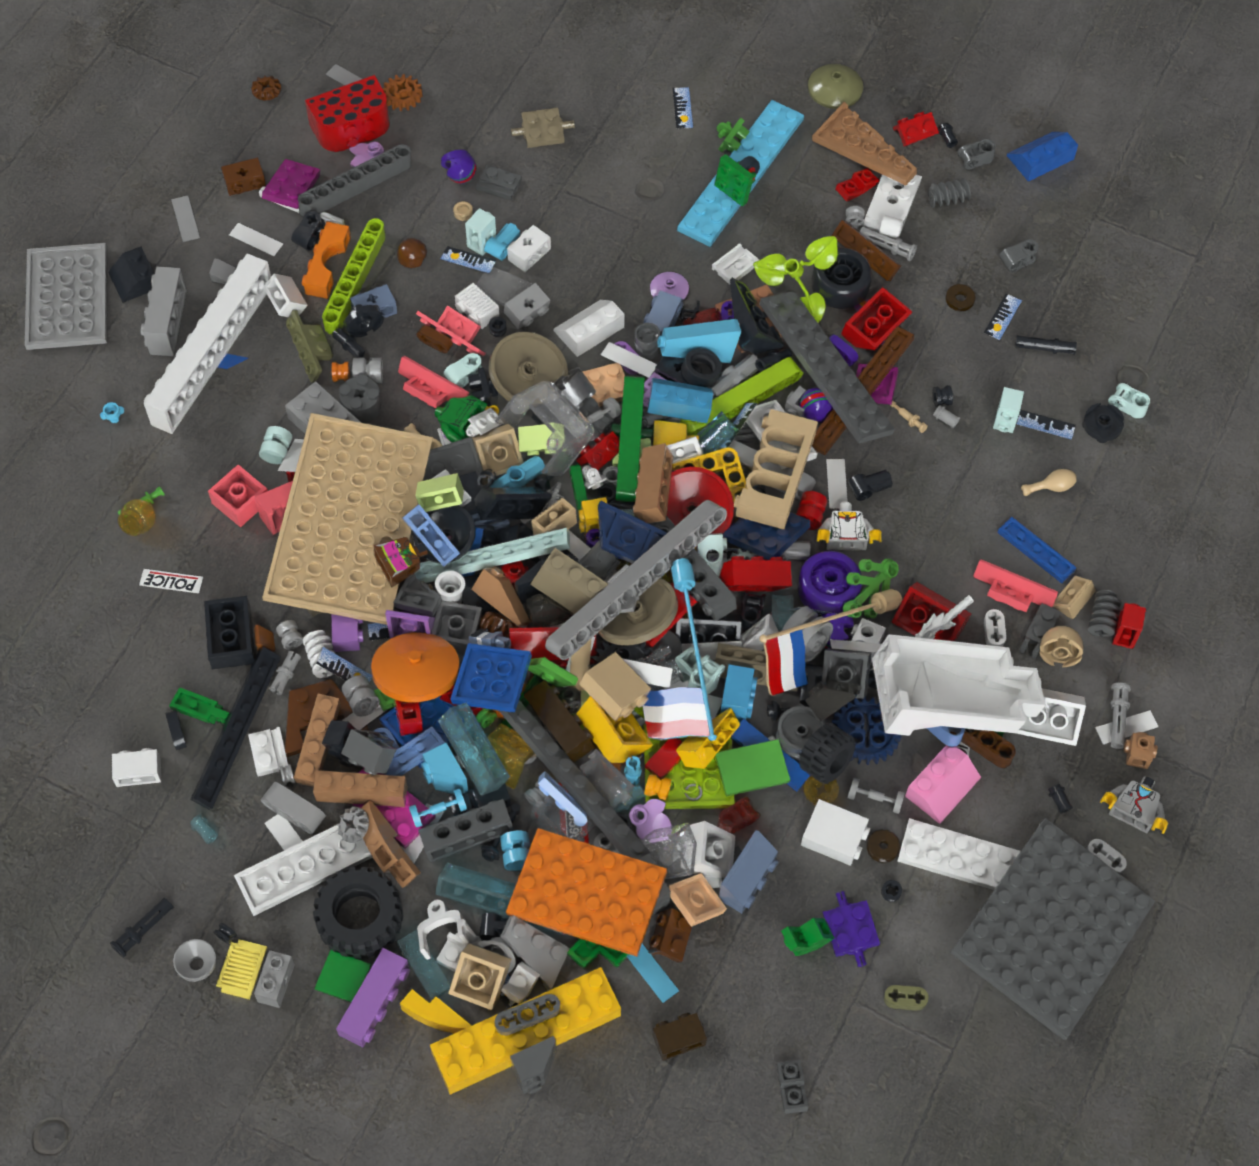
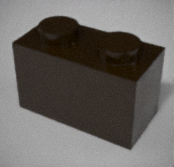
M684 1013L677 1017L678 1020L670 1023L669 1021H662L656 1024V1028H653L652 1036L662 1061L706 1045L707 1038L697 1013L692 1015Z

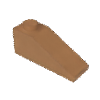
M497 567L484 568L471 590L518 627L529 625L531 621L510 580L504 576V572Z

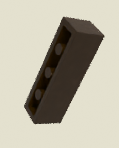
M544 680L524 694V696L567 756L575 763L595 748L591 742L593 736L587 728L582 730L580 725L583 723L575 713L573 715L569 713L571 707L565 699L560 701L558 697L561 694L554 684L549 686Z

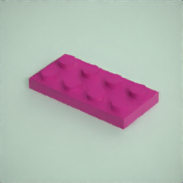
M364 768L359 772L363 774H369L364 771ZM408 791L405 807L375 805L398 834L394 839L405 849L419 836L418 830L429 825L436 818L435 814L424 815L420 817L423 826L416 828L409 807L416 805L418 813L429 808ZM353 804L355 807L362 808L364 806V804Z

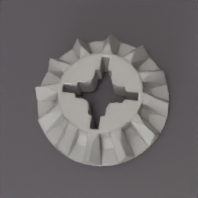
M352 806L351 809H345L344 815H340V823L337 824L339 827L337 834L346 842L356 843L367 833L369 827L368 815L363 809ZM349 821H353L354 826L357 828H351Z

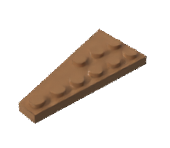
M845 102L812 135L813 142L905 186L917 174V168L904 156L896 153L895 148L891 144L888 145L884 138L867 122H863L855 111L852 112Z

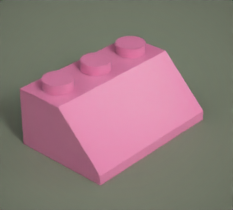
M946 745L908 786L905 797L940 824L981 779V776L966 753L957 746L949 747Z

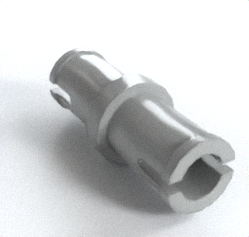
M288 651L282 666L278 667L276 671L278 674L269 688L273 693L277 691L276 694L282 695L288 680L294 676L293 671L301 659V656L297 653L294 656L293 651Z

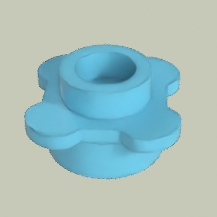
M113 402L104 405L100 417L103 420H110L111 423H117L120 415L124 413V408L122 406L119 407Z

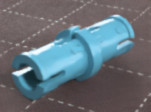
M632 756V760L628 757L624 768L626 783L633 787L634 782L635 785H638L639 777L642 773L640 760L636 756Z

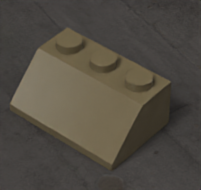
M554 548L530 585L575 614L601 592L608 583Z

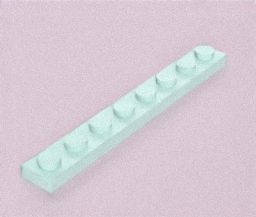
M567 528L468 551L460 559L450 562L444 567L440 563L422 562L420 563V569L414 574L420 582L428 583L436 581L438 575L445 571H455L462 575L483 570L484 568L550 554L554 548L559 551L570 549L569 531Z

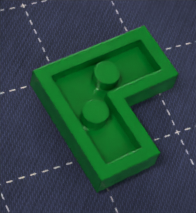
M579 939L567 952V955L584 970L599 954L616 968L630 955L584 939Z

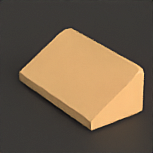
M1074 576L1056 598L1053 607L1067 617L1074 619L1095 593L1092 580Z

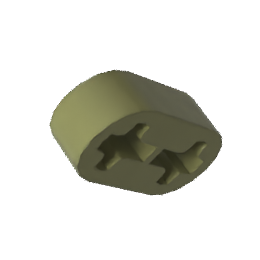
M891 985L886 989L883 998L889 1008L917 1011L925 1008L929 996L927 991L921 987ZM892 992H896L898 997L904 998H898L897 1002H894L892 997L889 996H891ZM915 994H919V997L923 1000H921L920 1004H917L915 999L909 998H914Z

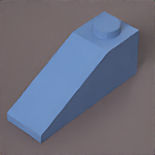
M419 504L402 517L403 521L419 540L425 544L426 548L443 567L460 554Z

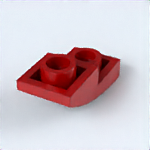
M866 168L855 172L851 179L838 183L835 190L847 202L870 190L878 184L879 180Z

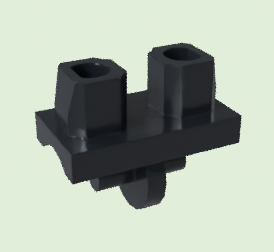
M484 367L478 368L479 374L468 376L470 389L481 387V390L471 393L472 396L487 403V406L490 407V393L496 397L498 396V391L495 389L491 378L487 382Z

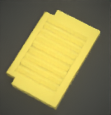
M240 939L238 943L231 942L216 984L217 987L222 988L221 992L250 1000L268 947Z

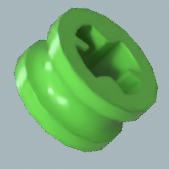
M482 709L475 718L478 723L481 722L483 728L491 725L497 717L495 712H491L492 709Z

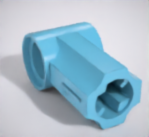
M506 223L495 237L492 236L488 239L484 251L501 261L504 260L508 255L507 248L509 244L520 236V230L516 225Z

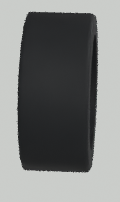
M702 348L693 349L687 353L681 367L685 380L691 385L701 387L712 386L722 369L718 356L712 351ZM697 361L710 367L712 374L698 373L691 366V362Z

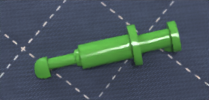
M160 486L151 494H148L146 491L144 497L131 503V507L124 511L122 509L119 510L118 514L124 516L131 510L136 511L150 502L154 504L153 499L165 494Z

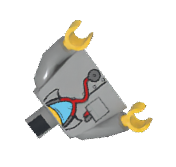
M1143 777L1141 783L1131 781L1129 785L1122 784L1110 792H1106L1100 800V803L1106 802L1109 804L1108 808L1111 809L1109 815L1145 833H1148L1150 828L1153 831L1155 828H1158L1162 831V834L1165 833L1168 822L1165 820L1163 804L1159 801L1160 794L1152 790L1155 785V781L1152 778Z

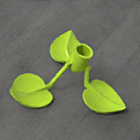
M823 237L812 242L805 252V256L810 262H804L803 260L798 262L796 259L786 260L781 254H771L753 263L758 277L769 286L782 284L785 278L784 274H789L792 278H795L806 297H800V300L816 322L819 323L826 309L825 300L819 293H813L809 296L800 277L804 272L803 266L814 264L816 268L824 270L830 268L835 263L838 256L836 237Z

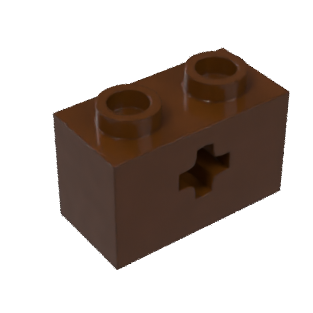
M258 157L221 167L229 196L257 190L263 186L266 187Z

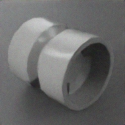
M382 357L370 358L369 361L365 358H353V377L364 374L376 384H382Z
M365 676L351 677L342 686V693L356 716L370 715L378 708L379 698Z

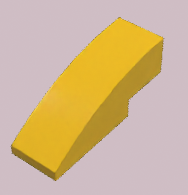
M412 989L400 1002L401 1010L406 1014L440 1031L455 1034L471 1026V1024L437 997L429 1003Z

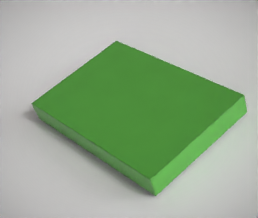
M779 739L718 752L715 756L726 797L790 782Z

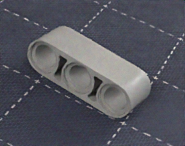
M274 782L261 798V802L267 808L308 834H313L326 817L319 808L277 782Z

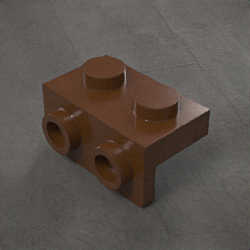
M673 908L661 911L655 921L656 928L649 941L650 948L648 953L651 955L661 954L677 963L682 962L692 927L681 912Z

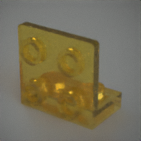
M501 724L488 736L478 767L497 780L504 779L508 787L515 789L525 762L535 753L517 732Z

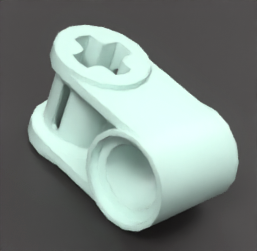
M475 353L467 354L459 361L449 365L444 371V376L459 387H465L469 383L468 376L479 374L478 368H482L480 356Z
M1125 383L1118 384L1116 393L1108 399L1109 404L1114 405L1134 418H1143L1150 403L1149 396Z
M708 654L701 660L706 692L719 679L725 669L723 664L719 665L711 660ZM698 667L691 674L688 688H701V684L696 683L700 682Z

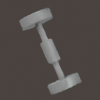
M610 397L603 401L604 410H598L589 415L588 419L584 420L580 415L572 417L570 424L573 431L578 436H582L588 432L587 423H593L603 418L606 413L612 418L619 416L621 409L618 402Z
M853 778L848 799L854 800L856 792L868 795L867 798L880 802L885 800L895 803L892 812L899 814L905 795L904 792L898 791L896 799L884 796L885 793L872 789L867 791L858 788L860 779Z

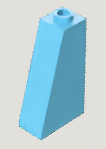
M737 319L667 327L663 329L662 336L658 337L657 345L661 350L662 356L685 358L691 350L702 348L712 351L722 363H731L741 329Z

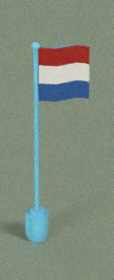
M681 558L672 563L671 572L674 588L684 592L701 688L678 687L650 691L647 695L648 701L643 705L647 735L649 738L662 740L696 736L708 737L710 741H714L717 735H714L688 593L696 583L692 564L689 563L688 559Z

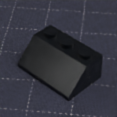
M538 487L481 488L474 501L480 520L535 519L552 498V495Z
M692 611L698 643L740 641L741 614L729 613L715 622L711 616H707L704 612ZM688 612L676 623V635L679 637L681 645L693 643Z

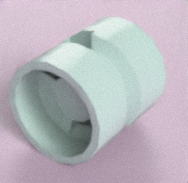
M268 427L264 436V442L259 451L261 459L271 464H282L288 452L287 449L290 446L292 434L282 427Z

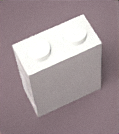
M819 799L803 835L801 846L851 866L853 859L858 860L861 854L862 847L859 846L861 840L866 841L870 828L867 827L869 819Z

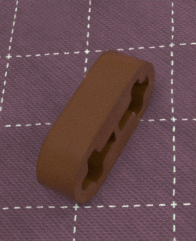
M423 325L416 334L421 342L441 353H448L453 346V342L449 337L426 325Z

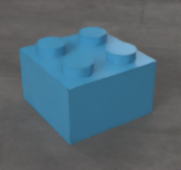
M729 664L721 713L728 708H732L740 723L743 718L745 720L746 718L751 719L758 677H753L755 670L753 668Z

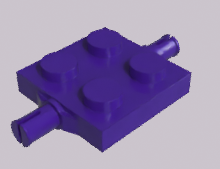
M841 891V895L838 892L835 895L839 906L823 912V917L835 938L831 941L835 957L846 954L854 955L857 967L865 966L867 963L863 952L868 948L880 945L867 900L854 904L848 903L845 891Z

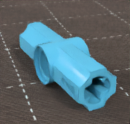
M535 455L519 466H511L507 470V474L495 480L489 487L525 486L526 483L545 472L546 466L543 460Z

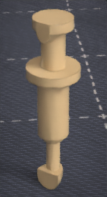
M892 402L890 406L898 410L899 415L909 422L908 425L910 427H918L921 433L927 429L928 425L924 422L921 423L918 415H913L905 408H900L896 405V402Z

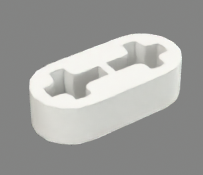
M996 609L989 610L984 618L985 641L987 645L1003 647L1006 641L1004 615ZM991 617H995V620H997L996 626L993 625V620H990ZM994 633H996L999 642H995V639H993Z

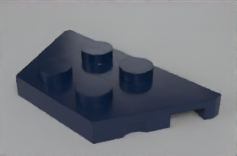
M600 501L598 504L601 549L632 564L667 534L603 501Z

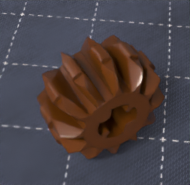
M485 612L480 620L479 629H488L489 633L501 631L503 637L510 638L509 628H516V624L500 614Z

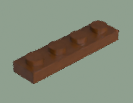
M841 220L831 235L836 237L837 241L846 248L862 254L867 259L870 267L886 281H891L901 267L898 262L845 220Z

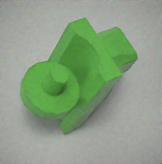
M740 117L733 128L730 127V122L718 124V137H726L718 150L723 152L726 148L730 152L737 151L741 143L733 137L736 136L742 140L750 132L742 125L745 120Z

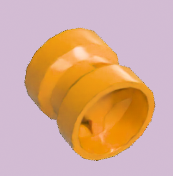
M649 774L644 795L650 797L658 795L659 799L666 801L672 779L664 778L660 780L657 775Z

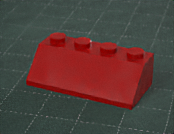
M559 627L509 628L510 649L530 651L531 659L545 657L565 670L569 658L566 660L560 659L549 652L545 646L548 637ZM596 635L594 636L595 640L593 643L590 657L596 656ZM590 658V664H594L595 661Z

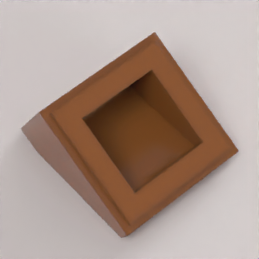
M255 625L257 650L259 651V648L264 646L274 652V634L259 625Z

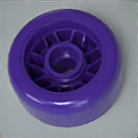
M824 551L811 556L803 564L798 579V595L803 605L813 610L836 614L842 613L844 604L854 600L861 593L862 584L849 585L847 583V575L850 572L859 573L862 576L858 565L847 555L836 551Z

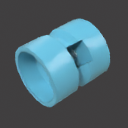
M522 830L510 831L500 837L501 848L505 852L503 854L504 869L519 871L522 869L529 852V834Z

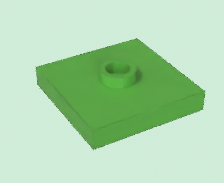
M545 657L534 658L530 661L528 671L550 684H554L555 687L574 686L578 681L577 676Z

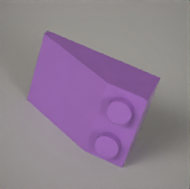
M386 610L385 613L390 639L406 633H432L435 617L413 614L409 611Z

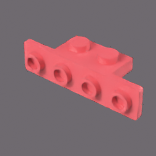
M446 307L438 322L417 311L416 314L421 317L420 322L429 327L431 324L436 326V331L444 335H450L452 337L451 341L458 346L466 345L468 347L466 351L482 356L486 354L471 344L481 326L451 307Z
M406 356L401 358L398 373L410 379L404 383L403 390L426 402L429 406L437 408L451 398L469 396L468 391Z
M982 559L979 561L973 575L974 578L991 585L987 596L997 602H1003L1016 610L1027 612L1031 602L1040 606L1043 603L1053 607L1058 595L1056 590Z

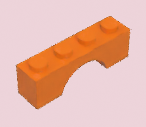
M326 222L324 229H321L319 243L315 244L313 259H310L308 262L307 275L304 274L302 278V286H304L306 295L325 299L329 298L334 285L332 272L325 267V264L332 256L345 253L351 239L349 226Z

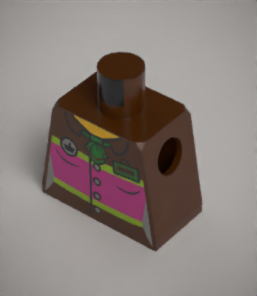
M407 537L374 545V556L391 587L416 573L420 569L419 558L428 554L423 542L412 546Z

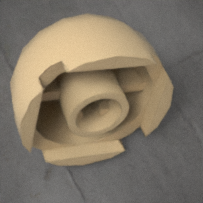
M1056 626L1049 629L1043 635L1040 643V656L1046 663L1054 666V662L1063 663L1062 667H1070L1081 661L1083 641L1076 630L1067 626Z

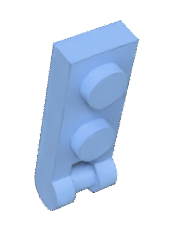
M544 771L539 776V789L546 796L551 795L556 800L555 804L562 811L567 810L574 817L575 825L584 826L587 823L586 812L562 786Z

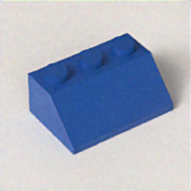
M1051 132L1007 153V157L1029 182L1074 160L1078 144L1068 132Z

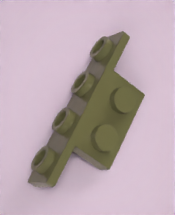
M292 310L286 320V326L290 331L293 343L299 353V358L305 367L306 374L310 382L314 383L322 372L318 360L330 361L333 354L321 325H303L298 311Z

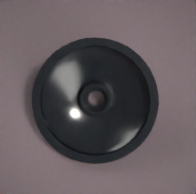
M459 505L426 512L446 537L451 536L449 541L460 553L450 562L464 556L473 545L476 535L475 523L469 512ZM413 533L415 545L422 543ZM427 549L428 554L423 557L431 562L440 563Z

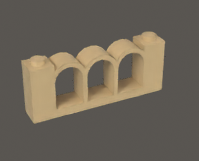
M770 409L768 417L764 416L761 428H764L761 437L760 450L754 455L752 472L746 478L745 488H743L741 495H737L735 498L734 507L737 508V517L785 529L816 435L818 421ZM781 441L801 448L799 454L772 447L768 442ZM766 462L792 468L793 472L791 476L766 470L760 465ZM755 485H765L784 490L786 493L784 499L757 492L752 487Z

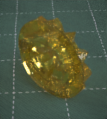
M810 775L804 783L803 792L806 795V799L811 801L813 805H816L819 799L832 804L839 793V785L836 779L825 784L824 791L827 793L822 792L821 795L817 796L818 790L816 788H820L823 784Z

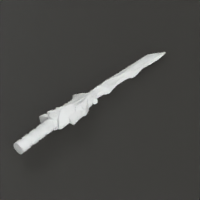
M968 595L945 615L942 612L936 617L934 613L928 622L924 623L922 630L915 634V637L934 639L936 632L939 630L950 629L952 626H955L956 624L951 622V620L972 604L974 600Z

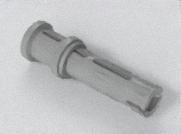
M864 226L860 230V233L874 244L891 250L893 255L898 254L911 261L916 253L917 245L907 244L902 242L900 238L892 239Z
M1114 683L1111 686L1113 700L1110 702V706L1113 709L1111 747L1122 749L1125 745L1126 711L1130 708L1128 695L1131 691V686L1126 683ZM1118 720H1120V733H1117Z

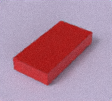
M679 738L669 739L649 759L644 768L653 775H657L660 780L664 779L681 761L676 750L682 744V741Z

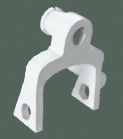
M434 900L429 904L427 910L429 918L421 922L417 927L420 951L427 960L431 956L426 936L430 931L441 925L457 922L458 936L465 945L481 941L479 936H476L468 923L463 919L458 910L448 911L447 906L441 900Z

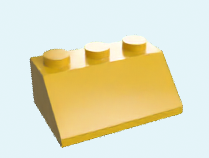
M591 696L576 713L583 723L582 725L593 736V742L598 746L608 763H624L628 757L637 756L653 745L632 713L626 718L622 716L614 721Z

